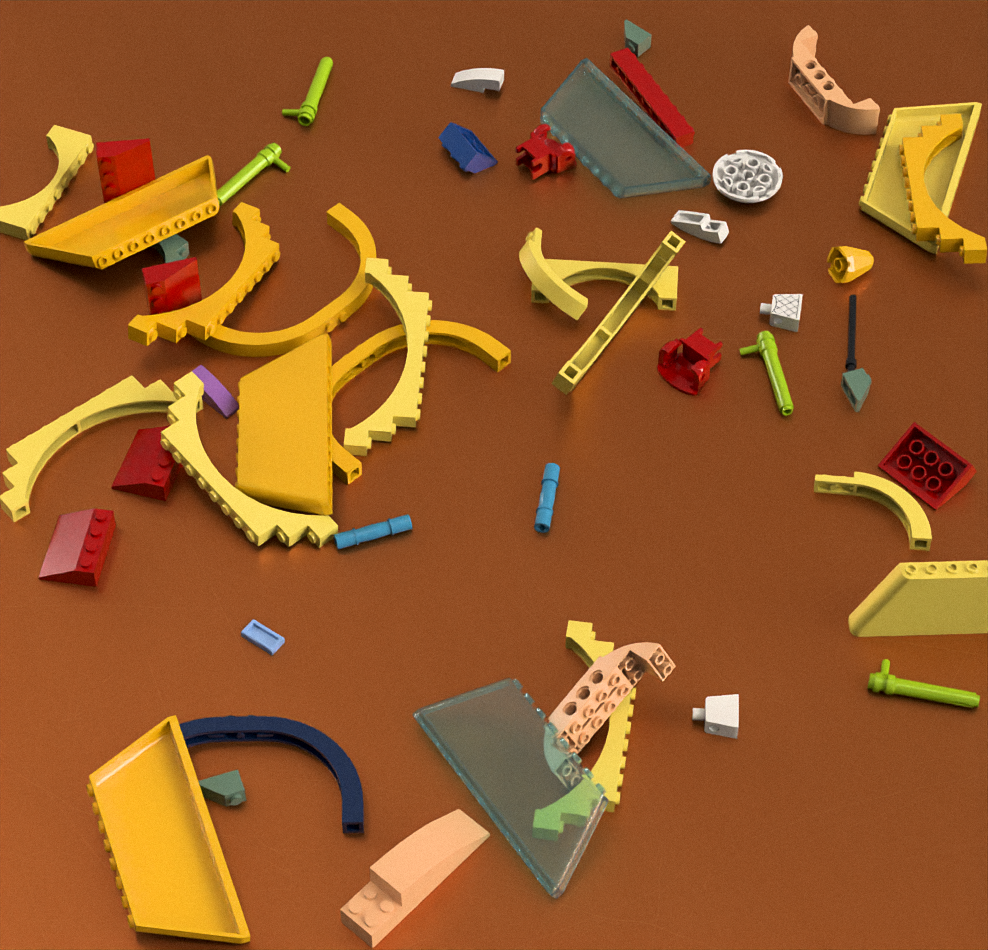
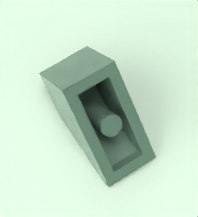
M626 19L624 21L625 48L628 47L632 53L639 57L651 47L652 35Z
M863 368L842 373L841 387L855 412L860 411L872 384L870 375L866 374Z
M238 769L198 781L203 797L227 807L246 801L245 789Z

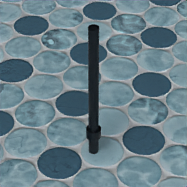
M853 294L849 296L848 358L845 364L847 372L853 371L857 367V360L855 359L857 296Z

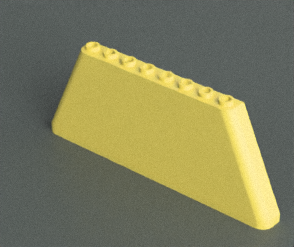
M971 102L894 108L892 115L889 114L888 126L884 127L883 136L885 137L880 139L879 147L881 148L877 149L875 159L877 160L872 162L871 170L873 172H869L867 178L869 183L865 184L863 194L865 195L860 197L859 206H861V210L926 251L937 254L939 245H936L935 241L916 242L915 234H912L913 223H910L911 211H908L909 200H906L907 188H904V178L906 177L902 176V167L904 166H901L900 163L902 155H899V145H902L903 137H918V133H921V126H936V123L940 122V115L961 114L963 122L962 138L944 148L934 157L924 175V183L928 195L936 207L948 217L976 130L982 104Z
M988 560L899 563L849 615L848 624L850 632L857 637L988 633Z

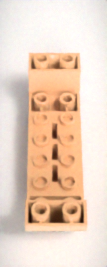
M807 25L800 31L794 41L788 83L823 125L827 124L834 129L852 134H876L880 113L879 105L871 98L855 104L848 99L843 90L837 86L834 79L817 62L815 52L818 35L815 30Z
M650 642L634 643L618 648L604 657L599 656L548 717L550 722L544 741L545 756L552 772L569 792L573 791L584 778L582 773L572 763V760L576 758L577 754L590 741L591 737L603 725L611 713L615 711L616 707L629 694L630 690L642 678L644 673L648 672L659 680L664 681L676 665L660 644Z

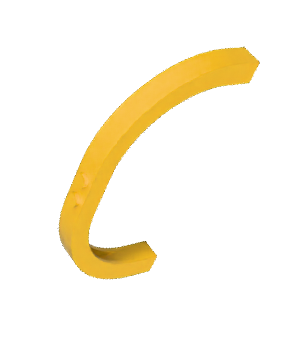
M341 203L327 211V224L342 234L354 246L360 258V268L355 280L343 294L304 322L284 330L266 333L242 332L219 324L215 332L206 340L191 336L210 348L224 353L245 357H266L288 353L319 335L331 332L337 325L346 321L348 317L362 306L374 287L370 283H365L366 259L376 258V247L370 231L358 216Z
M430 320V327L426 326V331H429V340L425 344H438L459 348L476 356L496 372H499L511 363V350L479 329L456 322ZM402 324L374 335L358 345L353 351L344 355L332 366V400L346 383L377 360L393 351L408 347ZM332 434V472L349 485L362 475L361 462L345 450Z

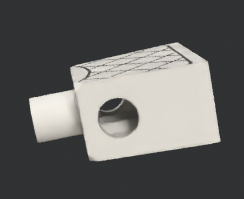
M803 294L773 295L772 304L761 303L760 314L770 315L769 324L771 326L798 332Z

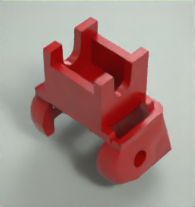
M548 124L537 126L530 133V139L516 147L517 153L524 151L522 155L516 158V165L523 164L531 171V179L533 180L548 171L557 174L575 169L577 166L575 150L569 142L561 145L555 140L547 138V132L551 130Z
M701 327L686 339L680 338L678 340L676 338L674 341L672 340L664 344L659 351L657 371L662 379L676 390L692 396L698 395L707 380H709L710 368L717 364L722 356L720 352L716 355L715 353L723 347V343L719 341L717 344H714L702 335L703 328ZM683 344L682 352L677 353L678 347Z

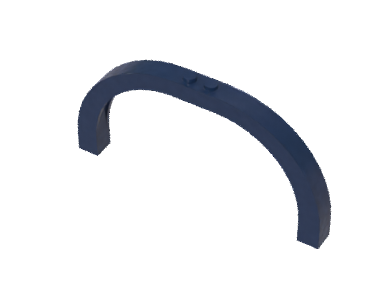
M255 715L209 717L179 724L187 748L213 742L267 741L291 745L313 755L327 767L340 789L342 796L343 833H364L363 791L356 768L344 750L321 731L302 722L287 718Z

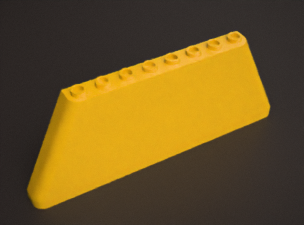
M206 155L24 241L25 248L32 256L97 269H104L214 216L218 212L219 200L212 158Z
M322 334L240 378V382H238L240 396H237L239 424L236 426L239 438L236 439L238 467L235 468L238 482H235V488L246 496L265 505L319 515L333 514L332 342L328 334Z
M176 715L167 717L89 775V784L86 785L88 796L93 797L94 803H92L94 815H98L100 819L97 822L100 834L104 833L106 838L103 840L105 851L111 854V858H109L111 870H116L117 877H115L117 889H121L123 896H121L123 908L128 909L129 915H127L128 925L130 928H134L136 932L237 944L250 942V933Z

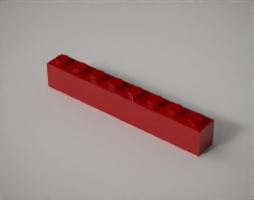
M628 47L610 53L611 69L674 150L693 144V137L695 135L693 127L689 126L685 117L678 112L677 107L670 102L669 97L663 93L659 84H656L653 80L652 75L648 74L644 65L637 60L636 55Z

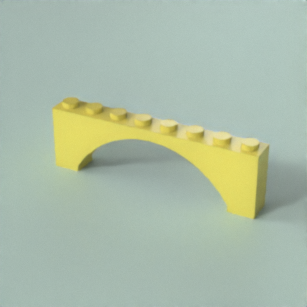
M57 125L51 128L46 138L48 148L52 149L59 159L57 173L49 185L36 195L18 203L0 206V233L24 240L30 239L36 233L40 223H43L45 216L52 210L56 200L61 197L63 190L68 187L70 180L77 174L79 167L84 164L86 157L93 151L94 144L92 143L91 135Z
M545 259L550 268L568 286L590 280H611L630 285L645 266V264ZM667 266L647 293V296L658 306V310L676 311L678 266ZM532 282L531 302L549 303V299Z

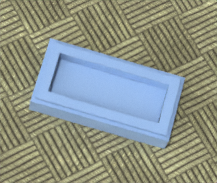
M254 619L241 631V637L271 655L285 643L284 637Z

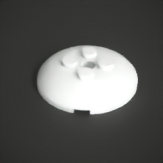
M737 150L734 154H725L716 162L713 168V182L719 192L727 198L741 203H757L771 198L780 189L783 179L782 169L776 165L775 160L767 154L754 150Z

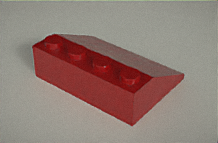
M150 138L96 142V157L104 203L155 180Z
M196 257L142 268L149 315L172 312L202 301Z
M913 422L878 464V467L935 510H938L965 487L977 472L971 463L916 422Z
M169 426L138 429L111 486L112 489L162 501L167 500L182 467V464L177 463L169 450H165L160 442L161 432Z
M93 508L59 515L41 568L39 580L97 587L116 527L114 511Z

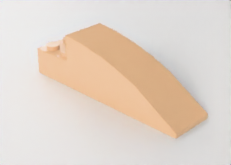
M460 809L430 822L400 842L370 867V882L340 909L341 922L369 946L374 948L490 836V833Z

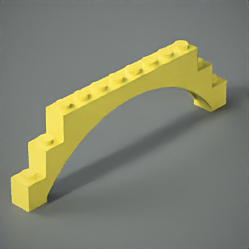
M670 231L600 325L578 352L559 371L551 383L566 395L573 390L642 302L686 241Z
M367 258L365 283H370L380 291L397 312L405 331L408 353L402 376L386 402L363 422L351 429H345L344 449L351 455L367 456V449H371L372 440L391 442L392 434H396V426L416 427V420H420L421 409H418V404H422V393H419V391L424 386V377H421V373H425L426 367L423 357H427V346H424V344L429 340V331H426V326L430 327L431 316L428 315V311H432V300H429V293L412 291V283H409V276L392 275L389 259Z
M192 371L174 382L173 394L178 401L167 407V419L171 426L161 432V445L165 450H169L177 463H181L189 476H193L197 480L199 487L209 493L211 500L221 506L223 513L233 519L236 527L241 528L245 532L249 541L260 546L276 535L280 542L290 547L307 535L309 541L313 544L315 543L320 548L332 540L334 534H338V525L329 515H304L269 507L246 496L223 478L205 453L197 430L196 409L199 397L204 394V383Z
M131 375L113 387L106 389L103 393L91 398L86 403L74 408L69 413L60 416L52 423L43 426L35 433L11 445L6 449L8 461L13 467L8 468L2 473L5 485L9 488V491L0 495V504L3 511L13 522L30 513L29 497L38 474L53 454L73 437L97 424L121 416L150 412L167 413V407L178 401L173 392L161 379L144 388ZM202 396L199 397L196 413L203 409Z
M569 620L566 633V648L572 649L589 668L599 656L604 657L614 651V643L595 640L596 632L592 631L593 623ZM636 688L630 690L629 694L609 716V731L606 743L591 772L573 791L558 802L543 810L536 809L533 838L558 842L559 834L564 833L565 824L586 827L587 819H592L593 810L614 812L615 804L619 805L621 792H617L618 786L622 787L623 774H620V769H625L626 757L623 756V751L627 752L629 739H625V736L630 734L631 722H628V717L633 716L634 705L630 703L631 700H635Z

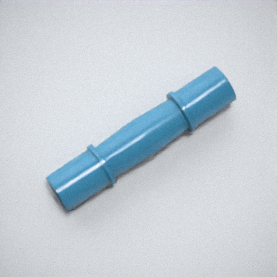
M555 463L545 465L541 481L542 489L539 507L536 509L534 529L541 533L549 531L553 516L552 508L560 472L559 465Z
M409 514L392 519L388 518L384 522L370 524L356 530L352 528V530L334 534V542L337 550L359 545L360 542L378 539L389 534L393 536L396 533L411 530L412 522Z

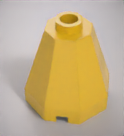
M848 246L831 247L827 257V263H831V268H828V272L835 283H846L854 280L870 270L874 262L873 256L869 251Z

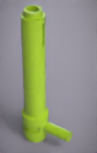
M324 57L320 60L305 102L302 103L300 109H283V116H297L298 122L303 126H309L313 123L318 110L319 100L333 66V61L330 57Z
M272 143L265 146L264 150L257 153V157L217 190L219 206L224 204L265 167H269L272 163L285 172L290 170L291 167L279 159L282 150L278 144Z
M762 331L757 335V344L740 348V355L759 351L760 356L764 359L779 412L787 416L792 414L794 406L777 355L778 348L774 336L769 331Z
M888 659L882 660L881 672L870 673L868 689H872V692L883 691L884 694L888 695L894 693L973 709L979 706L980 695H976L975 692L911 681L890 675V661Z

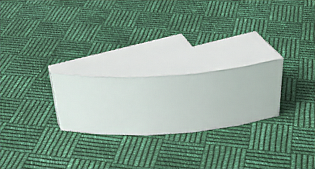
M494 68L463 70L455 73L451 87L481 93L484 92L485 88L500 91L504 82V70Z
M678 210L671 220V224L679 229L714 243L721 244L729 234L725 221L711 220L710 215L705 213Z

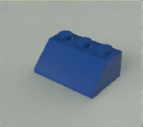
M450 122L438 137L442 142V146L450 151V156L460 163L459 167L465 172L477 173L498 163L478 137L467 128Z

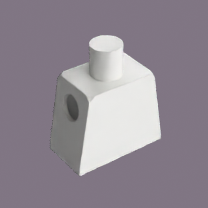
M739 694L707 697L705 699V708H693L692 720L704 721V732L737 739L739 728Z

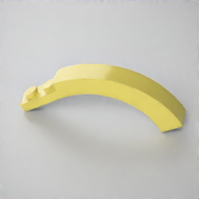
M536 227L533 232L530 231L525 239L527 242L519 252L521 265L529 279L544 296L569 316L578 320L587 308L588 299L568 286L547 264L541 251L542 230Z
M855 471L853 477L825 474L815 475L814 492L853 495L874 500L890 509L901 520L908 533L910 549L930 550L932 535L927 516L918 502L898 485L872 474Z

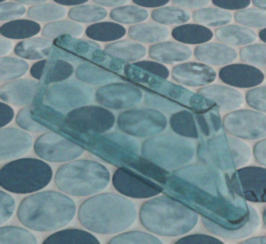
M588 58L580 61L541 108V124H548L551 127V134L556 136L562 144L569 142L575 150V156L604 186H607L612 191L615 197L621 199L703 188L711 182V175Z
M509 677L418 708L412 715L544 889L555 899L560 897L609 802L605 795L606 789L599 782L597 784L592 779L595 777L594 774L587 767H582L580 764L582 759L575 752H570L568 749L570 744L563 737H558L556 734L558 729L551 722H546L544 719L547 717L546 714L539 707L537 709L534 707V699L527 692L525 694L522 692L523 686L516 678L512 680Z

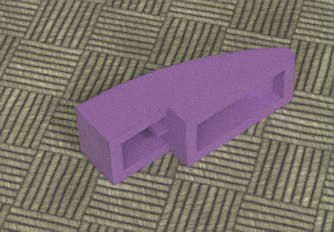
M200 365L192 371L204 383L203 401L226 419L239 410V405L234 397L204 366Z

